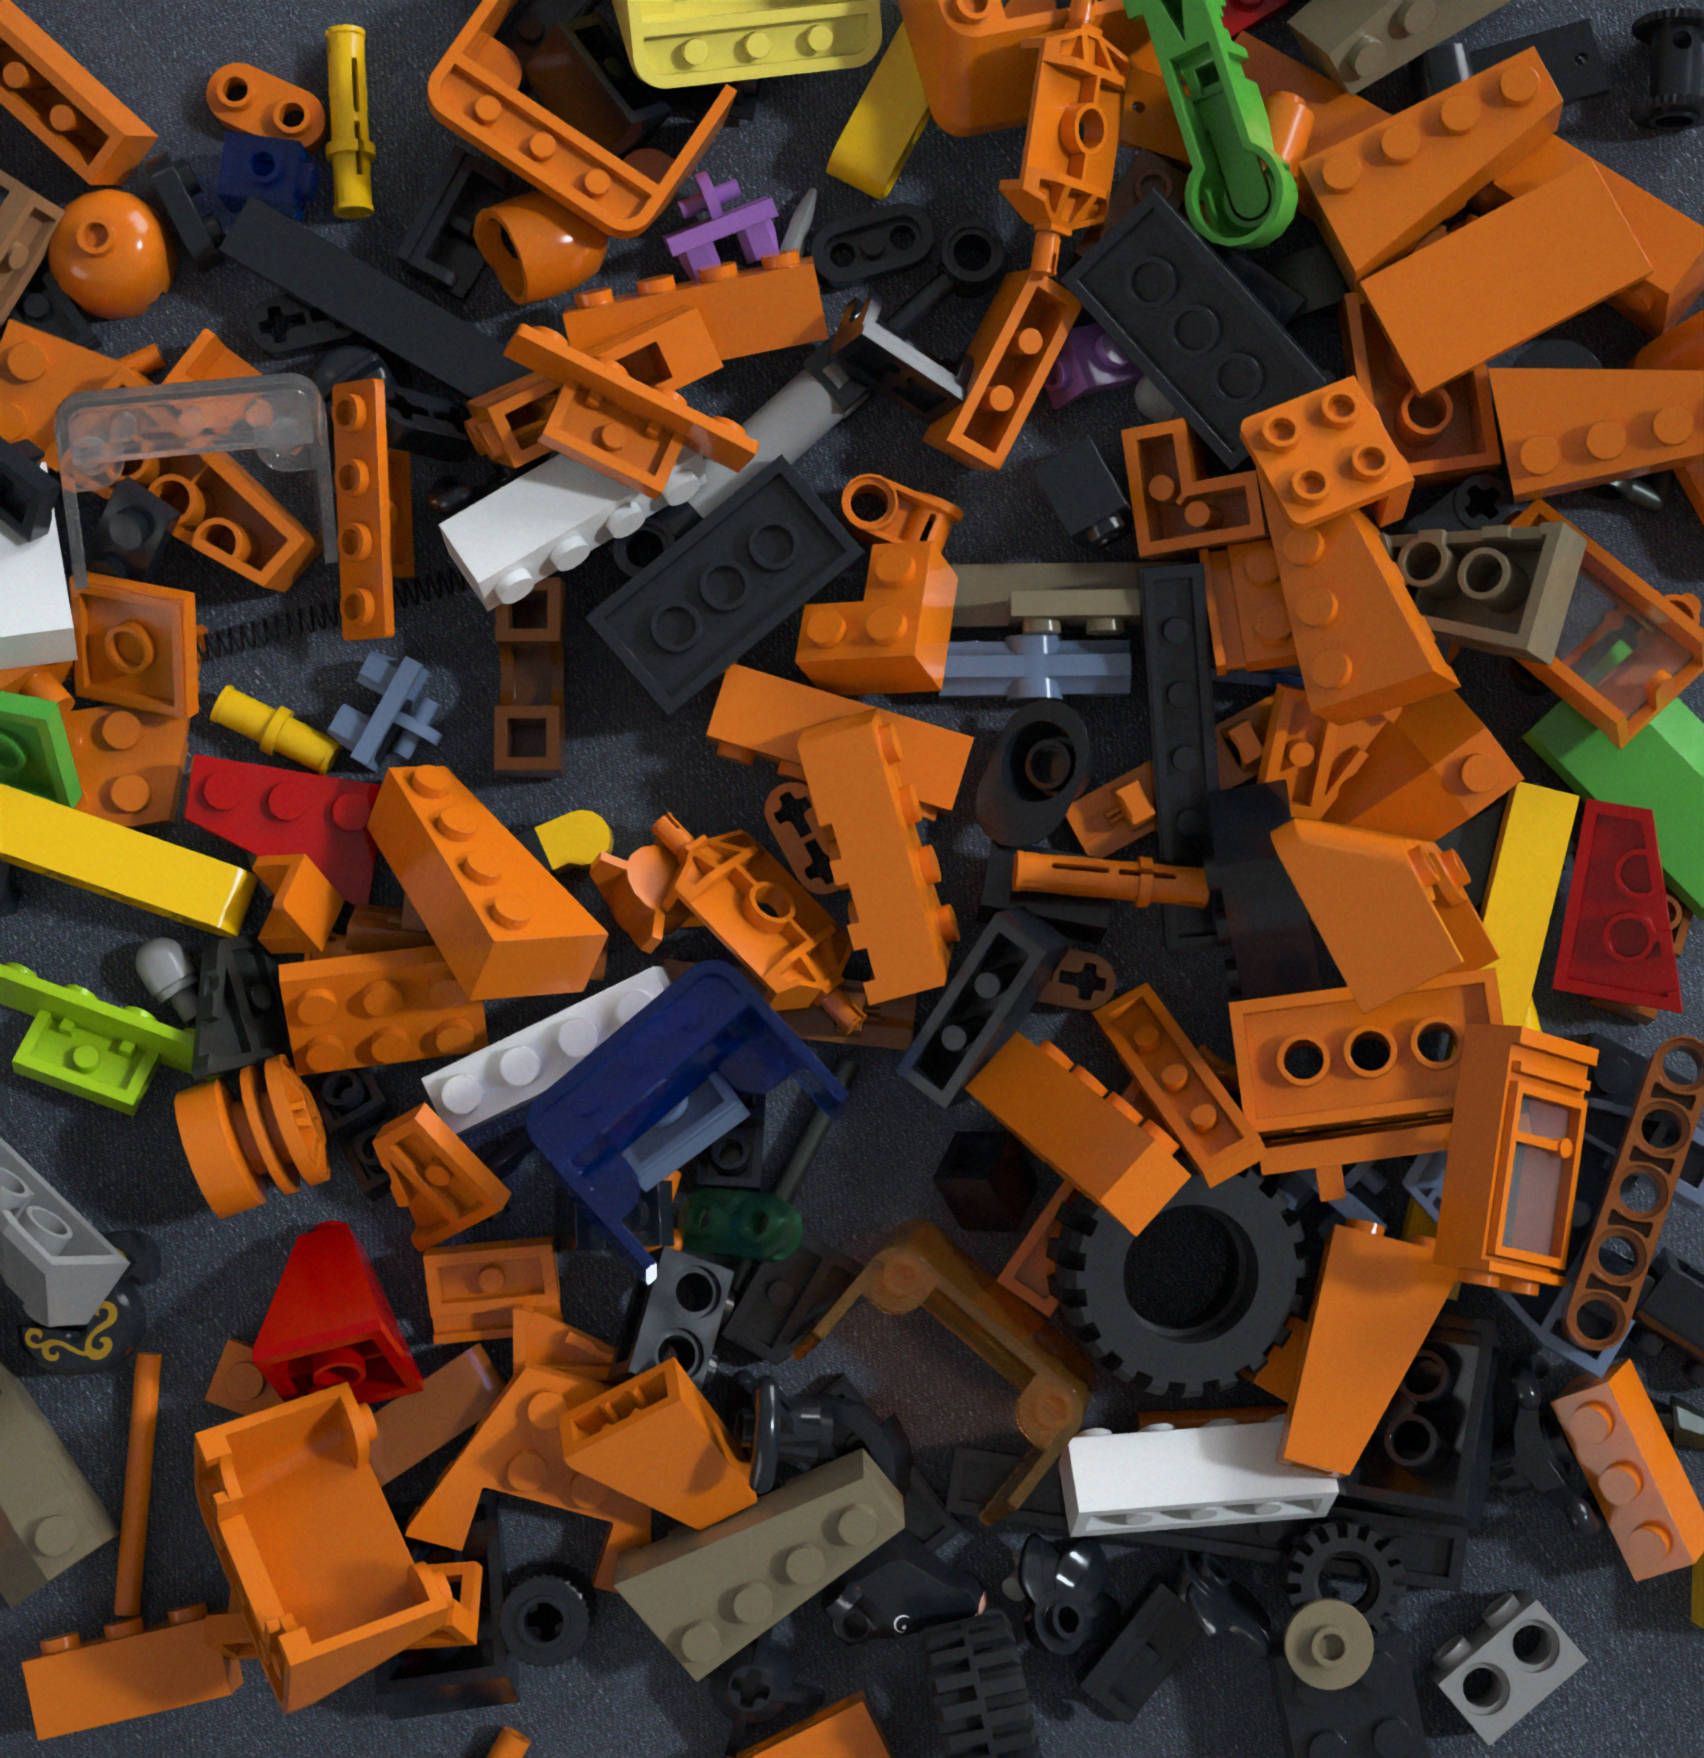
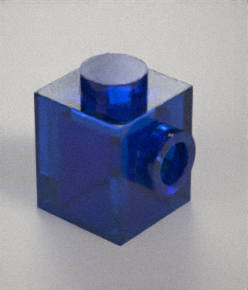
M225 132L216 193L229 212L240 213L251 195L288 218L303 221L305 202H313L316 197L318 167L317 164L311 163L312 160L301 141Z

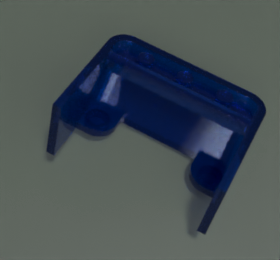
M705 960L692 966L542 1093L532 1103L527 1114V1131L534 1148L580 1211L646 1286L657 1278L656 1260L622 1223L633 1212L640 1197L639 1179L634 1169L620 1155L623 1151L704 1083L714 1071L721 1073L737 1091L752 1096L771 1092L791 1075L833 1122H836L844 1115L849 1092L734 966L721 960Z

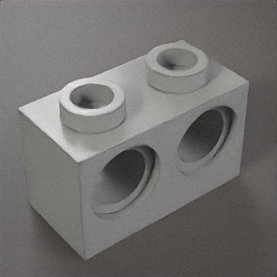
M1523 1589L1515 1596L1508 1592L1493 1601L1481 1616L1485 1622L1467 1638L1460 1634L1443 1644L1432 1658L1435 1665L1426 1672V1675L1472 1730L1488 1746L1493 1744L1588 1662V1659L1541 1603ZM1536 1625L1540 1632V1642L1537 1648L1525 1656L1515 1655L1513 1651L1515 1634L1525 1626ZM1477 1668L1489 1669L1491 1684L1487 1692L1477 1698L1465 1697L1463 1683L1466 1676Z

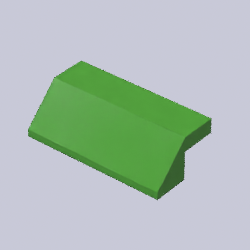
M1620 639L1601 656L1582 679L1595 688L1633 651ZM1560 697L1545 710L1521 738L1585 803L1586 799L1589 798L1654 809L1665 885L1702 921L1704 919V724L1676 697L1628 744L1619 750L1608 741V736Z

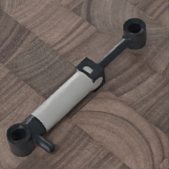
M978 220L962 221L953 226L943 240L940 261L936 266L938 273L884 322L906 336L952 293L964 298H975L991 291L998 282L1004 257L1003 240L997 230L986 222ZM973 248L982 252L987 258L988 263L980 270L969 271L959 266L954 257L963 249ZM835 333L802 362V371L741 425L746 431V436L758 441L760 445L755 457L739 473L705 457L703 460L707 482L700 486L692 498L680 505H667L645 518L640 528L632 534L623 538H614L612 545L614 560L618 571L626 582L644 569L632 564L628 558L630 550L636 543L642 540H652L660 544L664 551L667 550L781 454L791 465L840 420L845 423L877 394L875 389L827 359L836 336Z

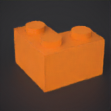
M1184 418L1121 430L1139 557L1159 562L1198 555V550L1208 548L1209 552L1226 550L1227 545L1271 539L1256 470L1208 479L1203 440Z
M932 540L872 544L863 601L804 605L795 663L817 689L838 696L942 691L958 576Z

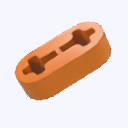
M788 782L779 785L770 792L765 802L764 814L768 826L798 881L805 890L817 896H830L840 892L841 889L835 885V882L826 885L821 877L810 880L806 875V871L813 866V861L805 846L817 841L823 854L829 857L828 841L836 839L833 828L822 830L819 827L808 786L798 782ZM792 795L796 802H802L806 799L809 801L811 808L804 812V818L812 833L800 838L796 828L790 821L783 822L782 824L777 821L776 815L783 811V805L780 800L785 796Z

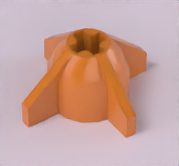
M657 836L653 845L640 847L627 860L601 851L591 863L589 870L591 878L609 905L617 924L628 933L640 950L650 954L662 941L663 936L670 935L682 927L705 926L683 902L669 912L661 906L679 864L676 861L677 856Z

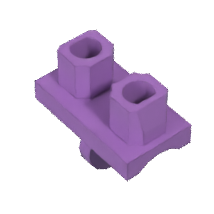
M705 170L694 174L695 184L699 193L679 200L677 204L683 219L706 211L708 218L662 236L668 254L672 257L677 256L681 267L690 281L700 279L698 269L721 263L713 241L733 233L736 234L743 256L748 264L761 260L762 255L779 251L776 230L772 218L779 216L773 198H768L766 195L723 212L722 204L742 197L736 179L713 187Z

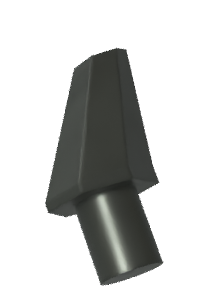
M1670 1396L1669 1407L1654 1408L1666 1434H1671L1674 1445L1704 1448L1703 1411L1676 1396Z

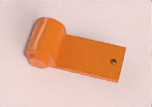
M1131 66L1129 68L1118 144L1137 151H1141L1144 147L1163 160L1192 169L1164 78ZM1182 84L1185 95L1191 97L1188 86ZM1273 91L1269 94V97H1262L1269 119L1274 151L1289 164V171L1297 183L1298 162L1304 158L1315 116L1310 109L1305 107L1306 101L1299 95L1287 91ZM1263 161L1265 167L1264 174L1271 193V189L1266 176V163Z

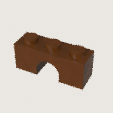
M546 577L537 582L529 594L521 600L511 604L502 603L495 610V642L498 645L500 654L501 685L499 706H494V771L501 778L566 779L567 589L560 577Z

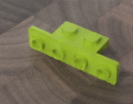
M6 962L4 965L0 964V1004L35 1017L12 1060L14 1073L133 1117L160 1063L192 1074L194 1028H185L182 1031L158 1022L152 1014L141 1008L125 1006L122 1009L98 1000L92 992L81 986L65 984L62 987L38 978L32 970L14 962ZM224 1074L215 1075L203 1079L209 1081L215 1078H222Z

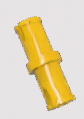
M226 685L222 690L210 715L211 721L220 723L260 743V751L270 756L278 752L323 776L329 774L343 746L330 736L294 719V711L284 706H280L276 710L236 690L231 685Z

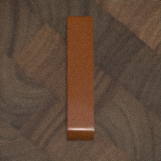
M1678 1035L1670 1037L1653 1051L1647 1061L1562 1311L1561 1324L1564 1334L1572 1344L1583 1350L1600 1351L1612 1348L1623 1339L1628 1330L1704 1105V1042L1694 1036ZM1680 1051L1692 1057L1697 1066V1077L1693 1084L1678 1085L1668 1079L1663 1069V1060L1667 1053ZM1652 1113L1663 1114L1674 1123L1676 1139L1671 1147L1665 1149L1655 1148L1644 1139L1641 1127L1646 1115ZM1632 1175L1641 1176L1653 1186L1655 1200L1648 1211H1633L1622 1202L1620 1186L1626 1177ZM1606 1239H1621L1632 1249L1634 1255L1633 1266L1623 1276L1611 1275L1600 1265L1598 1258L1599 1248ZM1587 1301L1600 1302L1611 1312L1612 1328L1608 1335L1600 1340L1589 1339L1578 1329L1576 1321L1577 1312Z
M480 1342L424 1379V1391L397 1397L373 1414L377 1426L378 1439L370 1442L369 1462L380 1487H383L479 1422L507 1385Z

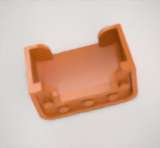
M348 1381L195 1433L194 1486L199 1509L275 1699L282 1712L286 1715L313 1705L444 1627L447 1612L454 1605L452 1592L443 1571L438 1569L432 1572L426 1562H413L369 1462L370 1442L378 1439V1431L373 1413L366 1402L357 1404Z

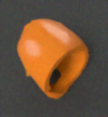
M541 190L513 197L483 208L475 218L473 230L474 240L483 259L493 269L505 292L520 306L547 301L580 286L600 270L609 244V235ZM500 224L510 237L518 259L513 258L504 246Z

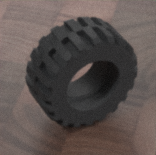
M1179 1147L1172 1156L1191 1177L1158 1214L1178 1206H1191L1204 1210L1218 1221L1227 1245V1269L1218 1293L1206 1308L1188 1320L1164 1326L1151 1323L1138 1315L1127 1300L1123 1280L1126 1255L1135 1236L1082 1193H1079L1071 1206L1064 1202L1061 1203L1054 1219L1063 1225L1059 1238H1048L1046 1257L1055 1262V1273L1047 1275L1050 1295L1057 1299L1061 1306L1057 1311V1315L1065 1330L1074 1335L1078 1340L1077 1345L1092 1359L1126 1383L1132 1382L1143 1391L1161 1396L1167 1390H1171L1181 1398L1201 1397L1203 1386L1209 1385L1218 1392L1237 1386L1236 1372L1244 1369L1255 1375L1269 1364L1268 1359L1262 1353L1271 1343L1283 1348L1293 1333L1283 1327L1290 1311L1301 1314L1306 1299L1305 1294L1295 1289L1297 1277L1305 1278L1309 1276V1256L1296 1250L1295 1243L1302 1241L1305 1235L1299 1219L1287 1214L1285 1211L1290 1201L1278 1186L1264 1180V1175H1262L1258 1168L1252 1165L1210 1189L1185 1152Z

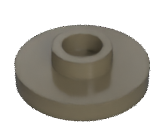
M1321 1598L1304 1604L1292 1615L1284 1633V1652L1290 1667L1301 1680L1318 1689L1337 1690L1350 1686L1364 1675L1373 1657L1374 1640L1368 1622L1356 1608L1342 1600Z

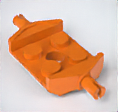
M1071 0L1068 22L1064 24L1063 29L1021 39V50L1038 55L1023 148L1020 178L1000 180L999 191L1026 223L1033 225V232L1036 235L1029 272L1036 275H1057L1056 268L1061 242L1060 237H1071L1072 230L1101 224L1107 219L1129 75V58L1102 37V29L1093 26L1097 0ZM1079 122L1085 128L1083 141H1081L1079 135Z
M668 812L656 821L650 831L677 856L676 861L679 864L661 906L669 912L683 902L768 990L757 1004L763 1012L808 1008L815 1004L817 1007L822 1006L847 1035L853 1032L866 1019L867 1014L863 1013L839 989L845 982L841 975L853 950L850 935L751 834L740 829L709 839L702 835L694 840V837L673 817L671 812ZM757 904H768L776 911L779 918L767 915Z

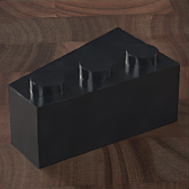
M1286 779L1209 792L1215 855L1205 856L1203 860L1210 896L1222 894L1224 907L1214 909L1220 947L1233 946L1235 958L1225 959L1226 976L1231 998L1243 996V1000L1322 990L1310 914L1285 870L1270 836L1272 830L1292 820Z

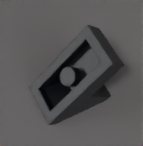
M662 1180L647 1192L637 1182L610 1184L578 1183L554 1188L556 1252L674 1246L672 1181Z

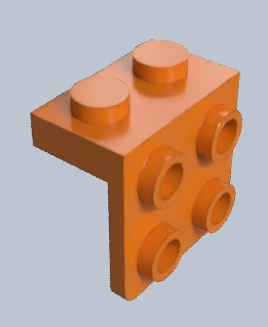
M1354 375L1251 415L1242 421L1239 433L1240 438L1286 521L1293 529L1305 530L1365 505L1368 506L1380 528L1403 519L1415 479L1408 462L1398 452L1384 428L1379 412L1369 402Z

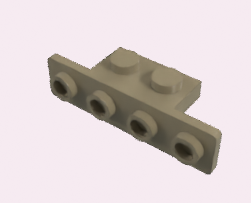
M1194 562L949 564L958 576L951 629L1022 628L1023 634L1059 635L1061 634V628L1086 627V633L1089 635L1109 636L1125 633V627H1141L1140 593L1137 585L1136 568Z

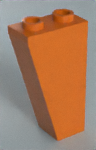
M691 306L676 308L580 351L590 357L602 356L616 361L627 370L629 377L651 388L660 386L673 391L724 367L698 308ZM534 371L465 402L472 418L464 421V426L480 456L488 454L492 461L517 468L552 451L553 449L537 442L562 385Z
M1353 1218L1346 1219L1345 1226L1335 1224L1326 1233L1276 1463L1337 1479L1350 1475L1458 1280L1459 1269L1432 1264L1436 1238L1411 1235L1408 1243L1385 1237V1227L1379 1224Z

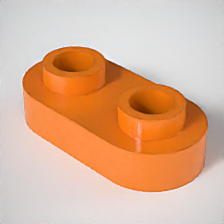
M231 63L219 68L208 82L206 90L208 105L217 120L232 131L292 157H304L313 154L322 147L328 137L329 120L322 104L312 93L245 63ZM243 85L248 88L247 94L243 99L239 101L228 100V93L234 86ZM292 111L304 113V119L298 126L288 127L284 125V119L288 113Z

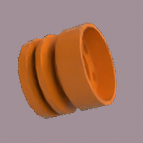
M284 1054L265 1060V1079L255 1066H247L240 1069L239 1082L242 1100H237L232 1090L222 1078L209 1080L179 1091L175 1095L176 1121L191 1170L203 1196L212 1211L220 1219H225L266 1204L267 1187L265 1173L269 1172L275 1184L285 1195H290L300 1190L299 1172L309 1186H315L330 1180L331 1169L325 1145L326 1133L318 1107L308 1087L303 1084L300 1076H297L294 1065Z

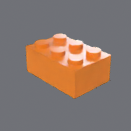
M1361 292L1344 293L1337 310V319L1346 378L1354 375L1369 402L1376 407L1384 428L1398 452L1404 456L1411 468L1413 478L1415 479L1413 489L1460 483L1478 474L1492 476L1501 464L1486 364L1419 399Z

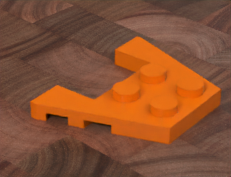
M203 624L196 625V638L201 651L206 652L204 634H208L209 637L208 628ZM199 652L197 662L198 678L202 662V657L199 654ZM198 681V694H199V689H200V684H201L199 681ZM113 704L70 711L62 719L83 793L74 808L75 810L129 829L175 823L189 748L187 737L191 718L185 720Z
M524 1361L476 1425L474 1434L455 1460L450 1461L437 1478V1484L427 1498L409 1516L405 1526V1536L462 1551L482 1489H493L609 1521L610 1523L591 1579L593 1587L620 1594L613 1586L618 1553L637 1544H640L641 1548L651 1544V1507L571 1469L563 1460L559 1424L560 1415L615 1386Z

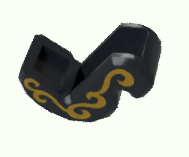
M130 1229L111 1232L103 1236L130 1262V1265L88 1324H84L82 1327L70 1325L47 1327L38 1322L17 1325L20 1346L35 1364L50 1372L69 1376L94 1374L113 1369L136 1353L146 1334L147 1312L134 1285L143 1286L156 1283L161 1275L160 1250L154 1240L144 1232Z

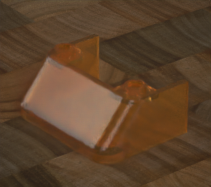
M922 1219L906 1220L897 1225L885 1237L789 1354L798 1362L803 1359L827 1336L861 1294L879 1310L891 1315L908 1314L922 1305L1021 1391L1015 1406V1417L1023 1435L1034 1445L978 1516L981 1522L989 1526L1018 1510L1075 1436L1081 1426L1095 1390V1371L1090 1360L1013 1292L996 1281L997 1278L938 1227Z

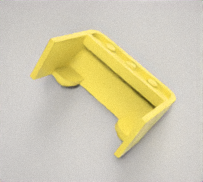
M612 0L632 70L643 82L661 89L860 67L874 58L882 42L880 0Z

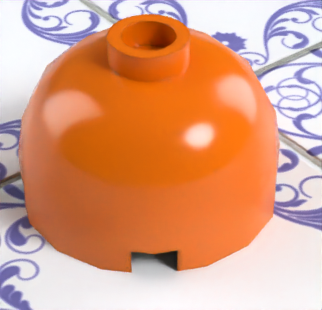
M108 188L85 192L64 205L62 209L66 213L58 222L53 232L47 252L49 270L62 291L81 310L93 317L117 321L138 317L150 310L148 305L156 301L162 292L166 294L173 285L179 261L175 237L157 210L131 193Z

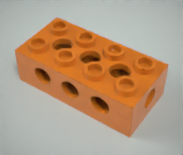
M1496 967L1441 974L1364 1015L1349 987L1228 1002L1243 1114L1261 1138L1452 1115L1454 1112L1466 1023L1504 1025ZM1428 1032H1444L1454 1041L1456 1052L1446 1061L1433 1062L1426 1059L1420 1053L1417 1045L1418 1041ZM1372 1039L1383 1043L1390 1054L1388 1062L1382 1068L1374 1071L1358 1067L1353 1062L1351 1053L1354 1047L1361 1041ZM1300 1048H1310L1317 1051L1324 1060L1320 1072L1309 1079L1293 1077L1286 1070V1061L1292 1052Z

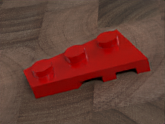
M197 754L192 756L183 820L251 855L306 854L345 900L346 904L354 908L356 903L369 904L378 845L366 826L381 785Z
M1588 798L1586 799L1552 989L1683 1014L1684 1009L1654 809Z

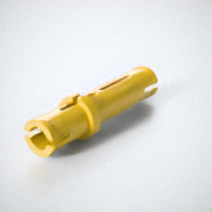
M343 24L331 26L328 28V31L325 30L331 141L326 144L325 153L326 160L332 164L333 214L338 218L357 220L371 217L370 214H374L371 163L376 160V146L369 140L364 41L366 33L359 26Z

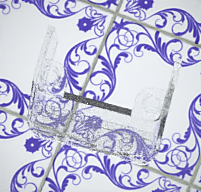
M282 373L82 391L65 398L56 409L54 415L55 442L75 590L88 588L76 492L96 491L112 485L120 477L124 468V462L128 460L256 448L257 454L263 463L274 470L281 472L308 470L312 522L325 564L338 562L326 408L320 390L309 378L296 373Z

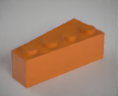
M1534 46L1298 162V191L1351 292L1360 291L1358 288L1360 281L1385 269L1394 261H1400L1416 248L1417 242L1443 220L1448 221L1484 186L1489 182L1494 183L1558 130L1564 100Z
M1256 468L1310 712L1338 726H1343L1462 687L1453 669L1446 664L1435 643L1437 639L1425 617L1420 615L1405 587L1407 583L1399 567L1391 560L1379 538L1380 532L1366 506L1305 530L1293 529L1286 521L1259 470Z
M446 766L388 767L366 827L468 1000L584 992L609 933Z

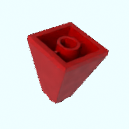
M325 1221L317 1224L312 1229V1232L298 1235L252 1349L253 1363L284 1403L347 1381L357 1404L366 1402L369 1405L424 1391L423 1378L366 1250L348 1223Z

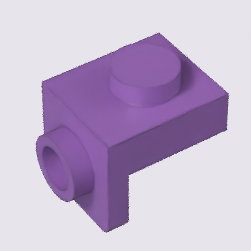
M1099 323L1071 328L1043 386L1046 388L1052 407L1054 409L1068 407L1084 395L1133 385L1145 374Z

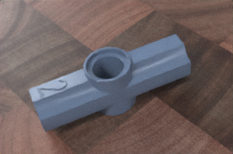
M1019 634L1008 636L1005 638V641L995 642L949 641L942 691H939V699L1006 698L1007 703L1025 705L1041 699L1063 701V697L1119 698V696H1129L1131 690L1130 641H1062L1061 636L1054 634Z

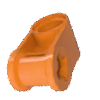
M871 473L859 475L849 481L843 490L838 512L840 523L854 538L871 545L920 541L927 522L931 521L933 526L926 541L932 540L940 553L944 549L953 525L961 523L965 515L964 511L942 498L912 490L881 475ZM860 494H874L883 502L886 513L877 521H863L852 511L851 501Z

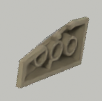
M0 1350V1389L2 1390L0 1397V1593L12 1609L120 1535L121 1531Z

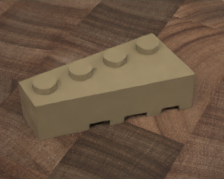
M1311 0L1290 18L1287 24L1309 63L1352 96L1512 0Z
M1564 521L1542 522L1540 526L1512 528L1509 525L1482 526L1481 530L1447 532L1444 529L1418 530V534L1390 536L1386 533H1380L1379 538L1391 560L1399 567L1407 583L1405 587L1420 615L1425 617L1437 639L1435 640L1436 642L1552 666L1588 541Z
M863 1448L786 1480L784 1487L758 1497L757 1503L702 1531L684 1524L670 1530L668 1537L642 1548L640 1544H637L618 1553L613 1586L696 1682L905 1528L903 1495Z

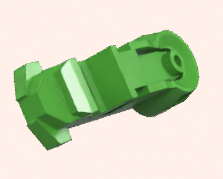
M1123 0L1129 20L1136 23L1143 20L1146 22L1190 159L1192 170L1189 173L1185 188V206L1190 222L1197 232L1212 243L1245 251L1265 247L1280 237L1293 220L1298 204V189L1294 177L1289 171V164L1274 151L1269 119L1258 84L1245 78L1241 63L1249 59L1247 50L1233 42L1229 30L1223 26L1221 18L1224 17L1222 8L1226 7L1225 0ZM1181 81L1187 83L1191 97L1185 95ZM1263 161L1266 163V176H1267V180H1268V183H1269V186H1270V189H1271V193H1270V190H1269V187H1268V184H1267V181H1266V178H1265V174H1264L1265 167H1264ZM1200 204H1204L1205 212L1211 225L1207 224L1204 220ZM1237 213L1242 217L1249 219L1258 218L1260 216L1262 217L1254 221H1244L1237 215Z

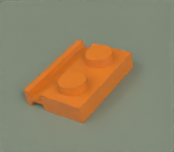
M1272 539L1227 545V550L1209 552L1208 548L1198 550L1199 562L1204 563L1207 615L1217 676L1227 675V671L1246 669V672L1299 665Z
M554 1236L425 1248L423 1262L430 1317H432L434 1345L513 1337L512 1309L514 1304L528 1305L564 1322L560 1302L561 1293Z

